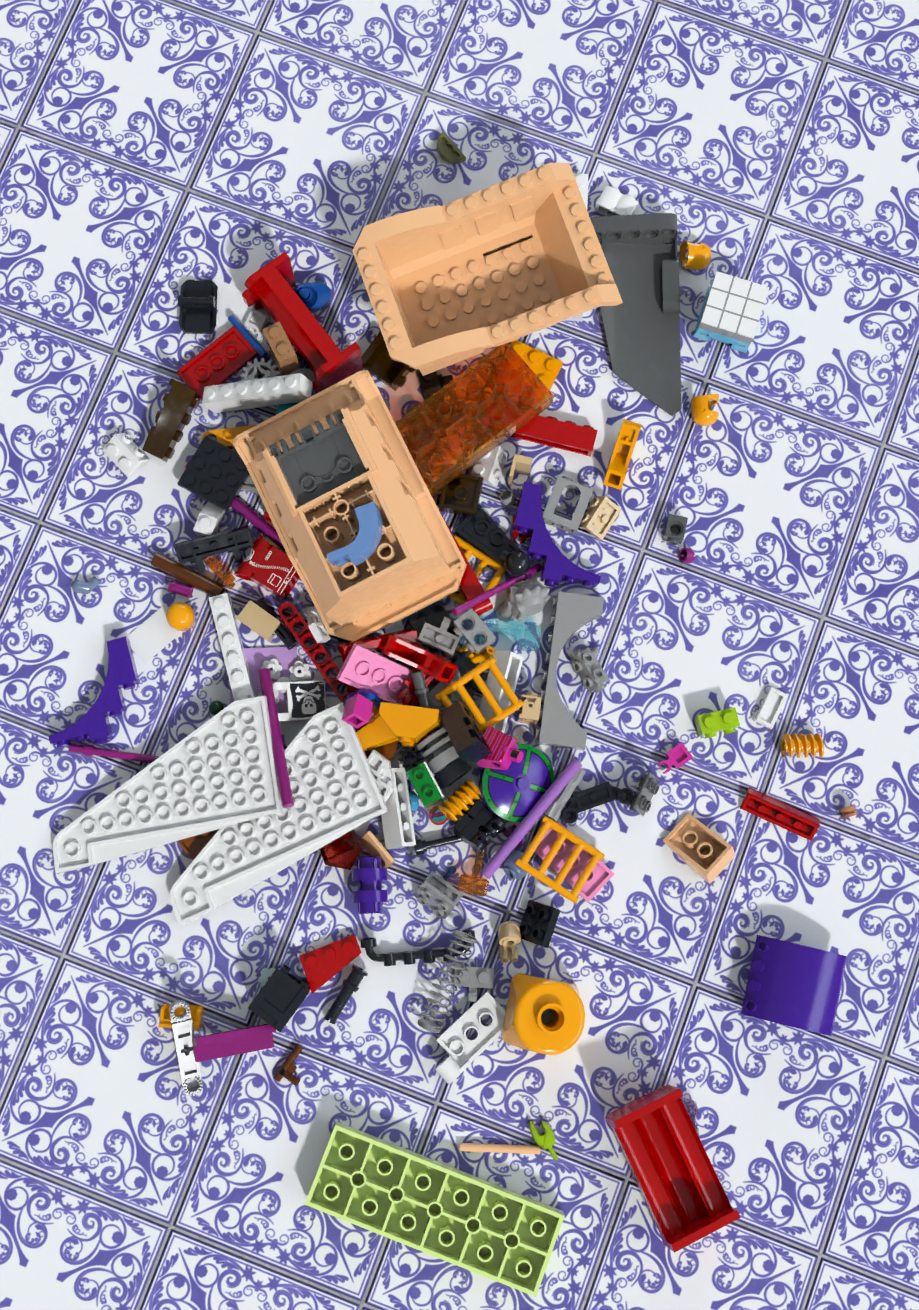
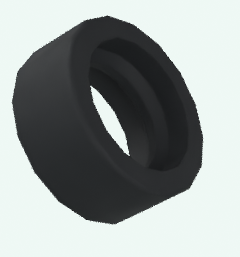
M458 758L437 773L434 778L439 787L444 790L463 777L472 768L467 761L463 762L461 758Z

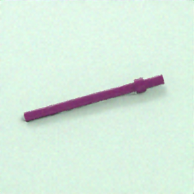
M538 563L530 567L523 576H513L452 609V613L456 616L522 580L526 581L532 578L533 574L542 570L541 564Z
M85 744V746L69 745V752L83 753L84 756L90 757L97 755L152 763L160 757L96 748L94 745Z

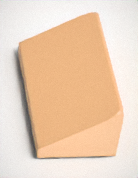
M368 831L360 839V843L372 857H381L382 868H388L395 862L371 831Z

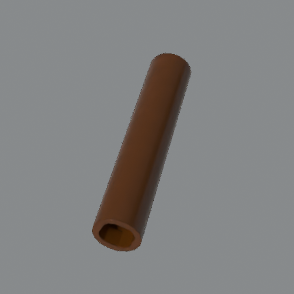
M159 552L154 555L151 561L152 566L211 596L223 594L226 586L183 564H179V562Z

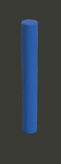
M233 314L228 317L230 323L259 355L265 358L268 352Z

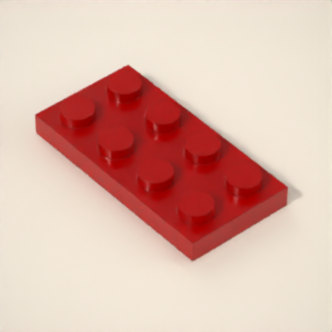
M233 326L176 371V373L190 389L200 395L199 399L202 401L204 387L223 384L247 365V362L257 357L258 353Z

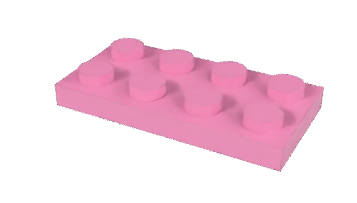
M354 643L336 678L358 689H371L377 692L380 699L387 702L403 705L404 697L400 700L396 698L406 687L403 680H410L413 670Z
M557 821L558 824L566 828L562 823ZM552 828L548 829L535 850V853L542 860H544L559 836V833ZM567 838L565 839L549 865L557 874L576 844ZM583 849L564 879L571 888L574 887L593 856ZM599 860L579 895L588 903L611 879L614 873Z

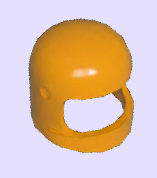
M682 241L680 245L682 268L693 270L705 269L711 261L710 247L702 242L694 244L690 241ZM687 246H688V259H686V257H685V253H686V248H687Z
M718 394L702 395L691 399V415L695 424L709 426L717 421L719 413L711 411V407L719 403Z
M174 603L168 608L166 613L168 624L177 631L189 630L195 623L194 609L186 603Z

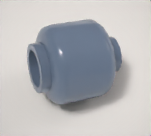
M514 850L503 862V870L511 879H522L527 874L526 871L515 864L518 858H522L525 851ZM530 858V860L528 861V864H530V865L532 866V862H531V859H532V858Z

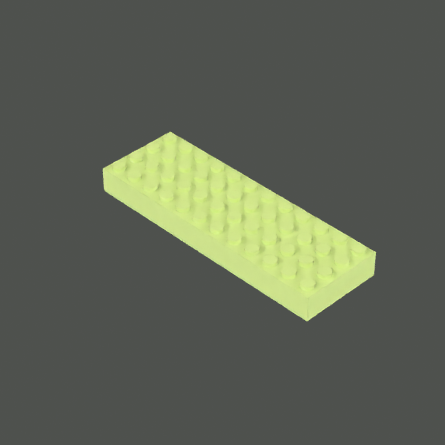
M336 1122L305 1205L534 1297L537 1296L565 1217L562 1210L340 1122Z

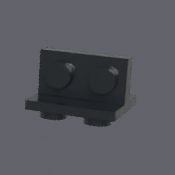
M529 900L519 927L521 939L548 948L560 910Z

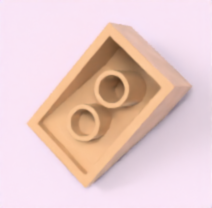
M690 813L663 839V842L680 859L709 884L736 856L730 844Z

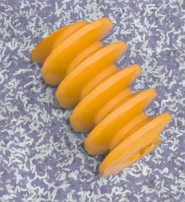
M785 733L781 741V755L785 757L786 752H788L789 757L792 758L793 752H795L797 758H800L801 752H803L804 757L807 758L809 752H811L812 758H815L818 752L819 757L822 758L824 755L823 739L818 733L814 736L811 733L807 735L800 733L799 736L796 733L791 734V736L789 733Z
M465 780L464 784L459 786V790H455L453 795H449L448 801L444 800L442 802L443 806L439 805L438 808L448 819L457 823L456 815L463 817L464 815L461 810L463 809L468 812L467 804L473 807L475 805L473 799L479 801L478 794L480 792L475 784Z

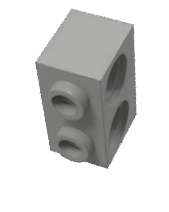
M473 608L469 609L453 623L455 627L453 631L459 638L463 637L467 643L465 645L471 653L475 652L478 655L496 641L494 634ZM469 621L473 626L467 630L462 627V623ZM482 636L485 641L479 645L474 642V638Z

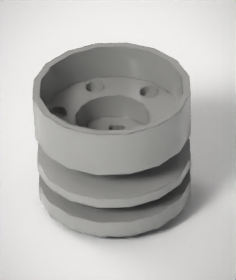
M444 727L428 734L416 746L418 751H422L425 748L428 749L422 754L423 758L430 755L433 756L428 762V766L434 775L460 758Z

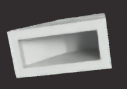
M207 502L199 513L193 529L195 534L203 537L218 533L226 511Z

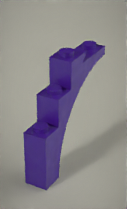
M524 482L521 488L513 529L523 535L530 533L526 554L531 559L537 561L544 559L540 581L550 587L559 585L561 579H564V582L569 584L581 583L586 588L596 587L600 583L601 576L575 565L561 553L552 541L542 515L541 498L543 486Z
M126 636L107 641L109 655L108 672L103 689L96 702L75 724L61 732L48 736L50 744L64 747L69 745L68 742L70 741L82 742L88 740L87 737H89L90 741L99 745L109 742L108 739L113 738L108 715L116 717L122 715L123 711H127L121 688L129 690L135 688L136 684H140L130 641Z

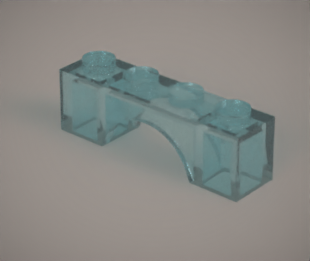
M494 620L486 621L485 625L494 636L505 635L510 637L517 644L519 651H539L540 625H536L534 622H525L524 625H517V622L506 621L505 624H498V621ZM463 622L464 629L472 628L471 622ZM482 636L474 638V642L479 645L485 641ZM463 638L462 647H466L465 643L467 642Z

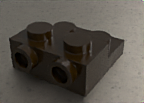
M446 471V475L442 477L440 488H443L441 495L438 494L436 502L439 510L453 514L465 513L476 515L484 478Z

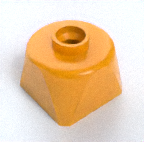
M521 973L512 977L501 1035L505 1043L547 1055H559L570 1049L580 1038L585 1022L584 1005L575 984ZM550 1008L552 1012L551 1019L546 1024H543L541 1015L544 1010Z

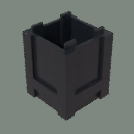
M285 964L283 967L280 965L277 967L248 1007L249 1010L279 1032L282 1031L311 989L308 981L305 979L300 981L289 973L291 969Z

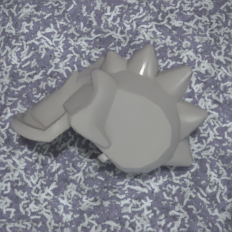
M524 584L518 587L510 586L507 589V599L496 609L497 618L503 622H513L515 617L516 620L522 621L528 616L539 613L551 598L548 594L550 589L541 588V586L535 584Z

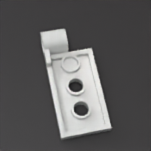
M488 991L436 1039L449 1054L435 1068L448 1085L502 1034L506 1011ZM485 1014L492 1017V1022L488 1026L482 1025L480 1021L481 1017ZM470 1028L476 1029L478 1033L477 1037L473 1040L466 1037V1031Z

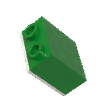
M426 762L406 771L425 809L444 799V795Z

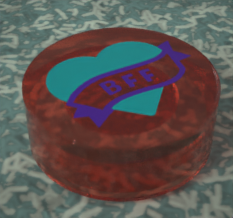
M439 805L434 806L429 812L430 821L435 825H443L448 818L440 811Z

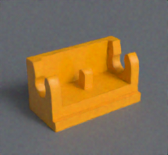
M164 1003L163 1007L161 1006L158 1027L172 1028L169 1015L171 1004ZM189 1005L194 1030H199L202 1028L204 1006ZM182 1006L176 1008L174 1014L182 1015L185 1012V1008Z

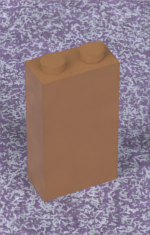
M280 321L262 329L269 354L277 366L280 375H289L291 372L300 369L297 355Z

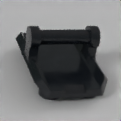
M186 280L181 285L180 295H178V306L180 307L179 326L184 334L213 333L216 327L218 286L212 280Z

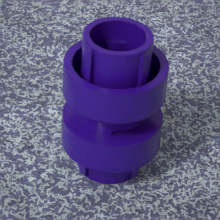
M360 857L357 859V868L352 869V881H358L359 891H352V903H358L359 914L382 913L383 902H388V890H381V880H388L387 868H382L381 857Z

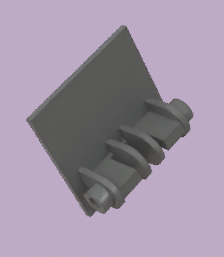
M650 771L641 778L639 787H637L639 793H634L637 797L633 796L629 804L630 810L639 812L642 816L650 810L651 799L653 795L657 794L660 787V781Z

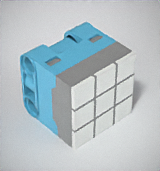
M717 271L710 287H708L693 337L707 342L712 338L731 344L730 349L746 353L754 339L769 287Z

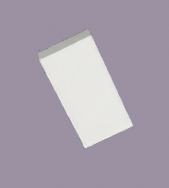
M769 687L754 722L771 730L788 695L773 687Z

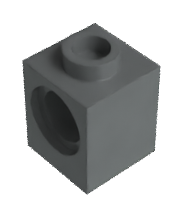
M669 514L666 519L662 540L667 541L671 545L681 544L684 539L688 518ZM676 527L679 530V534H673L670 528Z

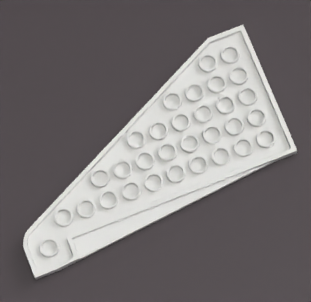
M264 695L232 702L62 829L55 836L52 845L55 873L82 869L259 817L283 813L273 756L267 697Z
M343 702L315 714L285 749L294 806L290 808L282 807L283 813L263 816L219 829L173 884L170 891V902L179 926L202 917L365 822L389 812L355 728L341 720L345 707Z

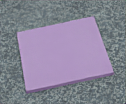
M287 647L244 648L256 697L262 691L258 671L264 666V661L277 659L279 665L282 666L280 677L286 676L290 678L291 672L289 668L294 666V663L297 661V647L288 650ZM272 678V684H273V683H275L277 680H275V679ZM230 685V704H231L232 702H234V697H233V693H232V689H231V685ZM279 692V703L276 704L277 713H288L287 693Z

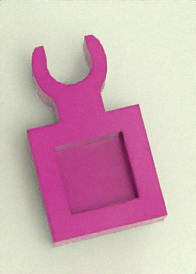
M680 742L665 754L668 760L659 762L657 766L665 764L667 770L663 774H666L673 765L676 769H679L692 759L693 756L683 743Z

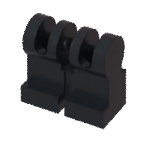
M479 800L468 811L467 815L454 826L453 833L465 843H468L475 851L482 853L485 847L480 841L489 845L491 839L487 834L495 838L498 833L494 828L502 831L505 825Z

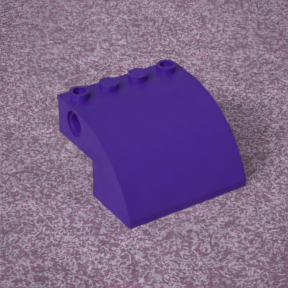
M757 935L741 1014L832 1036L847 956Z

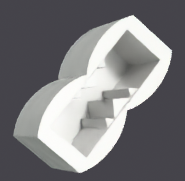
M606 186L595 205V210L604 216L633 215L638 202L633 196L620 193L618 188Z

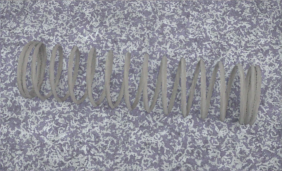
M454 930L452 934L460 940L471 943L473 946H466L454 940L449 941L466 948L470 953H462L451 947L446 948L461 954L467 961L458 960L447 954H444V956L461 963L464 968H457L449 963L441 962V964L456 969L462 975H453L446 970L438 969L439 972L453 976L459 982L454 983L435 976L436 979L451 984L456 989L449 990L439 984H432L438 989L448 991L453 997H445L438 992L429 991L437 997L446 999L450 1004L445 1005L432 998H426L433 1004L443 1006L447 1012H440L431 1006L424 1005V1008L440 1013L444 1019H437L430 1014L421 1013L426 1018L438 1021L441 1026L425 1019H419L417 1022L420 1027L433 1033H440L443 1024L441 1021L446 1020L444 1014L449 1012L447 1007L452 1005L449 999L455 997L452 992L457 991L458 989L455 985L461 983L457 977L463 976L461 970L466 969L464 963L469 961L466 955L472 954L469 948L475 947L474 944L477 941L475 937L462 931Z

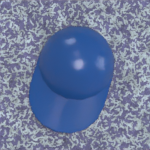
M322 282L301 283L293 289L309 310L323 308L328 304L331 296L330 288Z

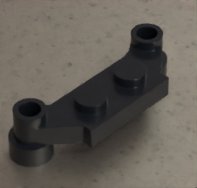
M609 781L572 794V801L562 813V819L568 824L574 823L578 819V813L614 800L619 801L621 804H628L633 799V793L628 788L620 789L611 786ZM621 794H626L627 799L623 800ZM571 813L572 819H567L566 814Z

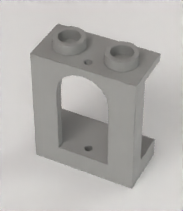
M558 476L543 513L545 524L576 535L593 489H590V486L584 483L577 484L569 477ZM564 488L581 494L572 520L554 514Z

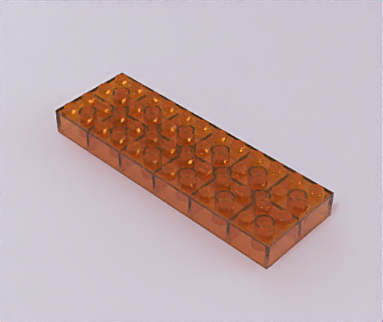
M506 343L497 346L398 420L396 425L430 494L433 495L551 406L554 395L512 346Z

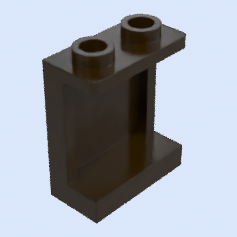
M381 331L361 356L363 369L368 370L371 375L395 391L398 387H402L405 384L406 376L409 372L413 373L415 370L409 367V365L391 359Z

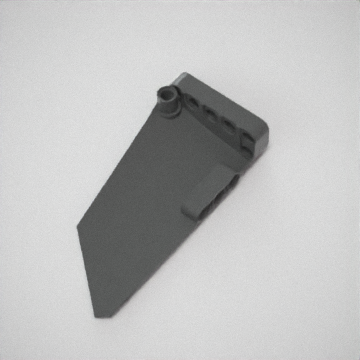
M674 213L590 217L623 301L622 304L617 306H600L613 373L659 408L674 416L682 409L677 215Z

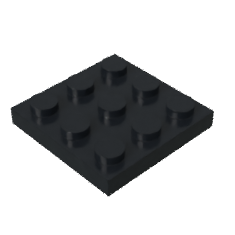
M205 435L177 484L228 512L248 478L249 472L238 452Z

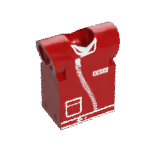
M260 534L251 547L250 555L241 562L234 573L235 576L241 579L255 582L283 600L287 599L300 578L288 555L271 546Z

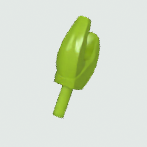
M529 1121V1128L534 1141L544 1150L548 1148L554 1161L559 1159L552 1147L555 1144V1135L549 1124L541 1121L545 1133L540 1135L533 1122Z

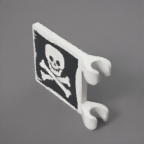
M325 680L275 682L272 684L274 691H287L288 713H278L279 722L310 720L315 714L327 709Z

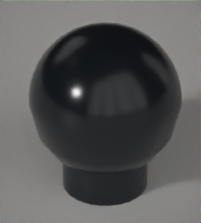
M505 549L499 557V562L504 565L506 571L512 576H523L530 569V558L523 551Z

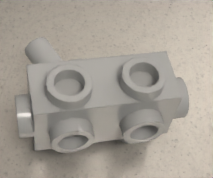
M594 647L592 651L589 648L583 651L578 649L571 654L572 659L570 660L573 671L580 676L584 688L588 689L590 693L602 691L605 688L604 684L610 680L596 659L600 653V649Z

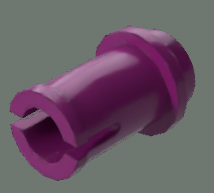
M171 580L168 586V591L171 594L176 593L191 598L194 590L193 586L179 583L178 580Z

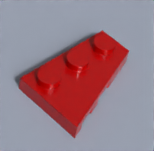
M355 934L299 956L312 994L362 953Z

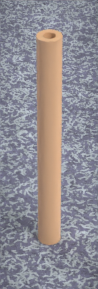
M460 1143L459 1151L540 1154V1146Z

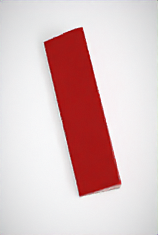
M750 787L740 806V809L810 841L820 826L818 818Z

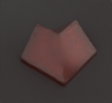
M355 829L320 848L325 865L351 870L359 853L363 851Z

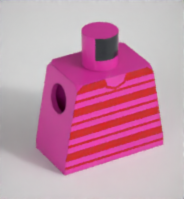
M488 726L483 737L492 753L476 764L483 768L507 770L512 761L520 763L523 759V752L518 750L519 746L514 738Z

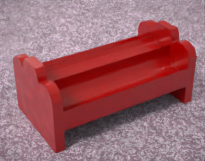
M284 252L248 277L245 281L247 289L242 293V297L248 307L253 306L255 310L265 308L275 323L280 321L289 341L315 373L316 379L312 382V390L317 394L345 378L363 371L361 350L358 344L354 342L341 352L292 289L296 286L290 257Z
M666 1085L626 1103L624 1107L609 1113L605 1118L608 1125L612 1128L661 1234L660 1237L663 1244L675 1253L741 1217L737 1209L731 1206L680 1098L683 1096L680 1088Z

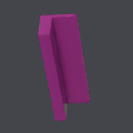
M263 1024L193 1037L195 1062L273 1048L272 1032H276V1029L270 1024Z

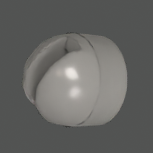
M506 490L499 496L500 501L505 506H512L515 503L516 498L512 490Z

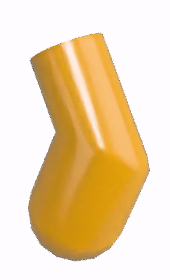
M488 646L478 655L475 652H470L467 658L474 664L489 659L495 653L493 647Z

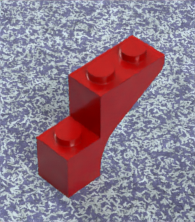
M391 634L382 651L384 654L450 684L458 668L457 665L447 658L431 653L420 644Z

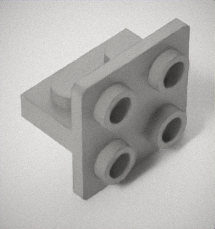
M431 871L414 894L420 904L428 906L436 916L443 919L447 918L464 895L433 871Z

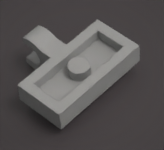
M444 617L440 628L425 622L417 641L453 656L460 638L447 632L452 619Z
M466 966V969L461 970L463 976L457 977L461 983L455 985L469 987L468 1001L476 1002L477 988L493 989L494 968ZM456 969L454 970V975H462ZM454 978V983H458L459 981Z

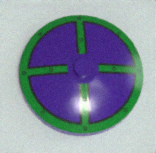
M517 743L519 746L518 750L523 752V759L520 763L512 761L507 770L482 767L480 774V793L485 805L499 818L512 822H521L555 781L553 768L547 757L537 748L527 744Z

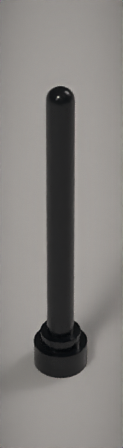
M506 827L502 831L494 828L498 834L506 831ZM456 835L427 842L418 839L414 848L416 856L427 852V849L463 842V840Z

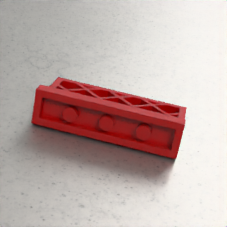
M409 628L338 645L339 653H341L344 663L355 643L384 656L382 651L390 634L416 642V638H418L417 631ZM347 684L349 692L359 690L358 688H355Z

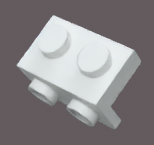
M126 433L114 434L102 450L127 477L132 476L141 463L149 460L145 451L133 442L132 437Z
M481 444L470 475L483 477V482L489 483L492 487H497L501 479L502 470L507 462L508 453L500 446Z

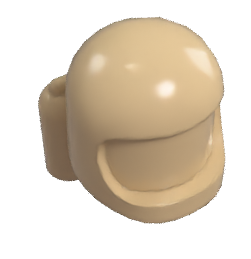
M505 921L498 927L500 959L502 963H506L509 960L517 962V945L521 943L520 928L513 921Z

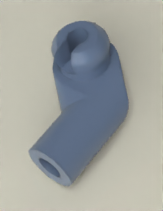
M94 576L88 582L74 580L71 583V587L76 593L89 594L101 582Z

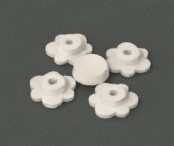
M277 659L264 661V666L261 667V669L273 668V671H270L271 679L277 680L276 682L305 681V679L311 677V672L308 670L309 665L303 664L301 661H296L294 666L289 668L291 672L290 678L286 676L280 677L282 666L279 665ZM286 690L279 691L280 693H287ZM262 691L258 693V696H262ZM274 691L276 704L279 703L278 691Z

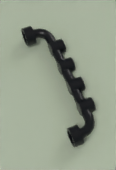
M475 930L462 931L475 937ZM376 938L360 939L361 948H365L367 956L373 961L384 962V966H394L396 961L404 960L405 965L415 964V959H423L424 963H433L435 958L443 957V961L448 962L454 960L446 958L444 954L454 958L461 955L447 948L377 954L373 951V947L377 946ZM464 941L463 945L471 946V943ZM462 946L460 948H453L462 953L468 952V950Z

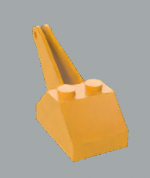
M381 702L380 716L356 733L364 751L395 741L401 742L403 746L413 747L414 744L418 745L428 734L441 728L442 718L439 714V709Z

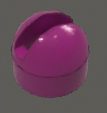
M682 548L679 552V561L683 563L693 562L695 559L694 551L689 548Z

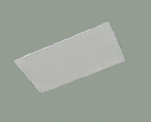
M166 604L127 636L131 649L144 664L183 632L173 629L168 624L166 613L169 607Z

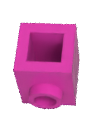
M357 693L346 700L341 720L358 729L369 722L372 716L373 702Z

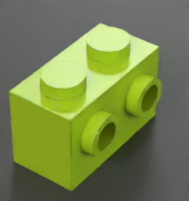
M735 707L698 715L694 718L698 737L705 736V738L717 736L716 733L724 732V734L733 733L740 726Z

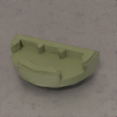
M443 131L437 141V152L440 158L451 164H459L466 161L464 154Z

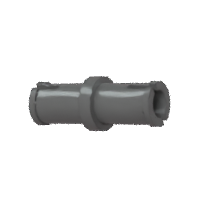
M423 671L411 673L415 688L413 692L417 696L419 707L432 709L428 695L429 687H426Z

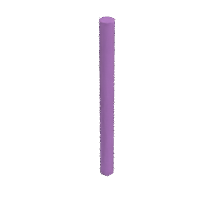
M575 758L570 761L480 871L488 879L492 877L582 767V764Z

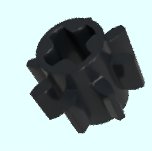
M408 747V751H400L403 758H399L398 761H404L402 768L409 766L412 769L414 765H420L417 761L422 756H417V748L412 751ZM408 754L416 757V759H413V763L405 760V758H408Z

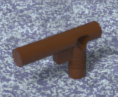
M296 1044L273 1078L280 1082L284 1077L293 1085H298L300 1079L293 1075L297 1069L293 1062L303 1050L302 1046ZM282 1068L285 1069L286 1074L280 1073Z

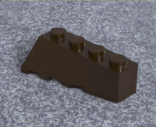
M172 378L169 382V385L172 386L169 393H165L162 399L164 407L157 412L155 417L156 427H151L142 449L165 462L173 457L174 447L182 439V431L185 425L187 426L190 423L193 409H196L200 403V395Z

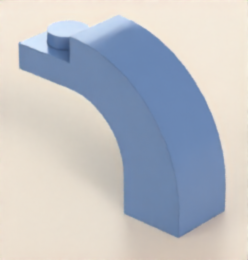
M374 501L354 509L359 521L358 535L351 544L326 554L328 561L333 566H343L348 563V560L357 566L367 560L376 550L381 540L383 525L379 508Z

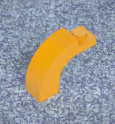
M623 419L603 485L621 490L642 424Z

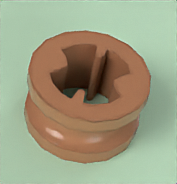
M856 805L839 809V812L842 813L841 819L859 814L855 811Z

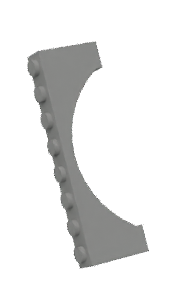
M559 591L557 597L554 596L552 608H556L555 615H551L550 626H553L552 634L549 633L547 645H551L550 652H546L545 657L548 670L544 671L542 680L546 685L545 690H541L540 695L542 697L541 701H543V708L540 709L539 720H541L540 728L536 727L535 739H538L539 745L585 750L588 730L582 729L563 705L557 688L556 669L561 650L570 637L587 623L595 619H601L604 597Z

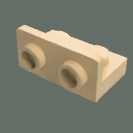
M597 496L590 502V508L584 513L579 528L587 530L598 540H603L622 509L606 496Z

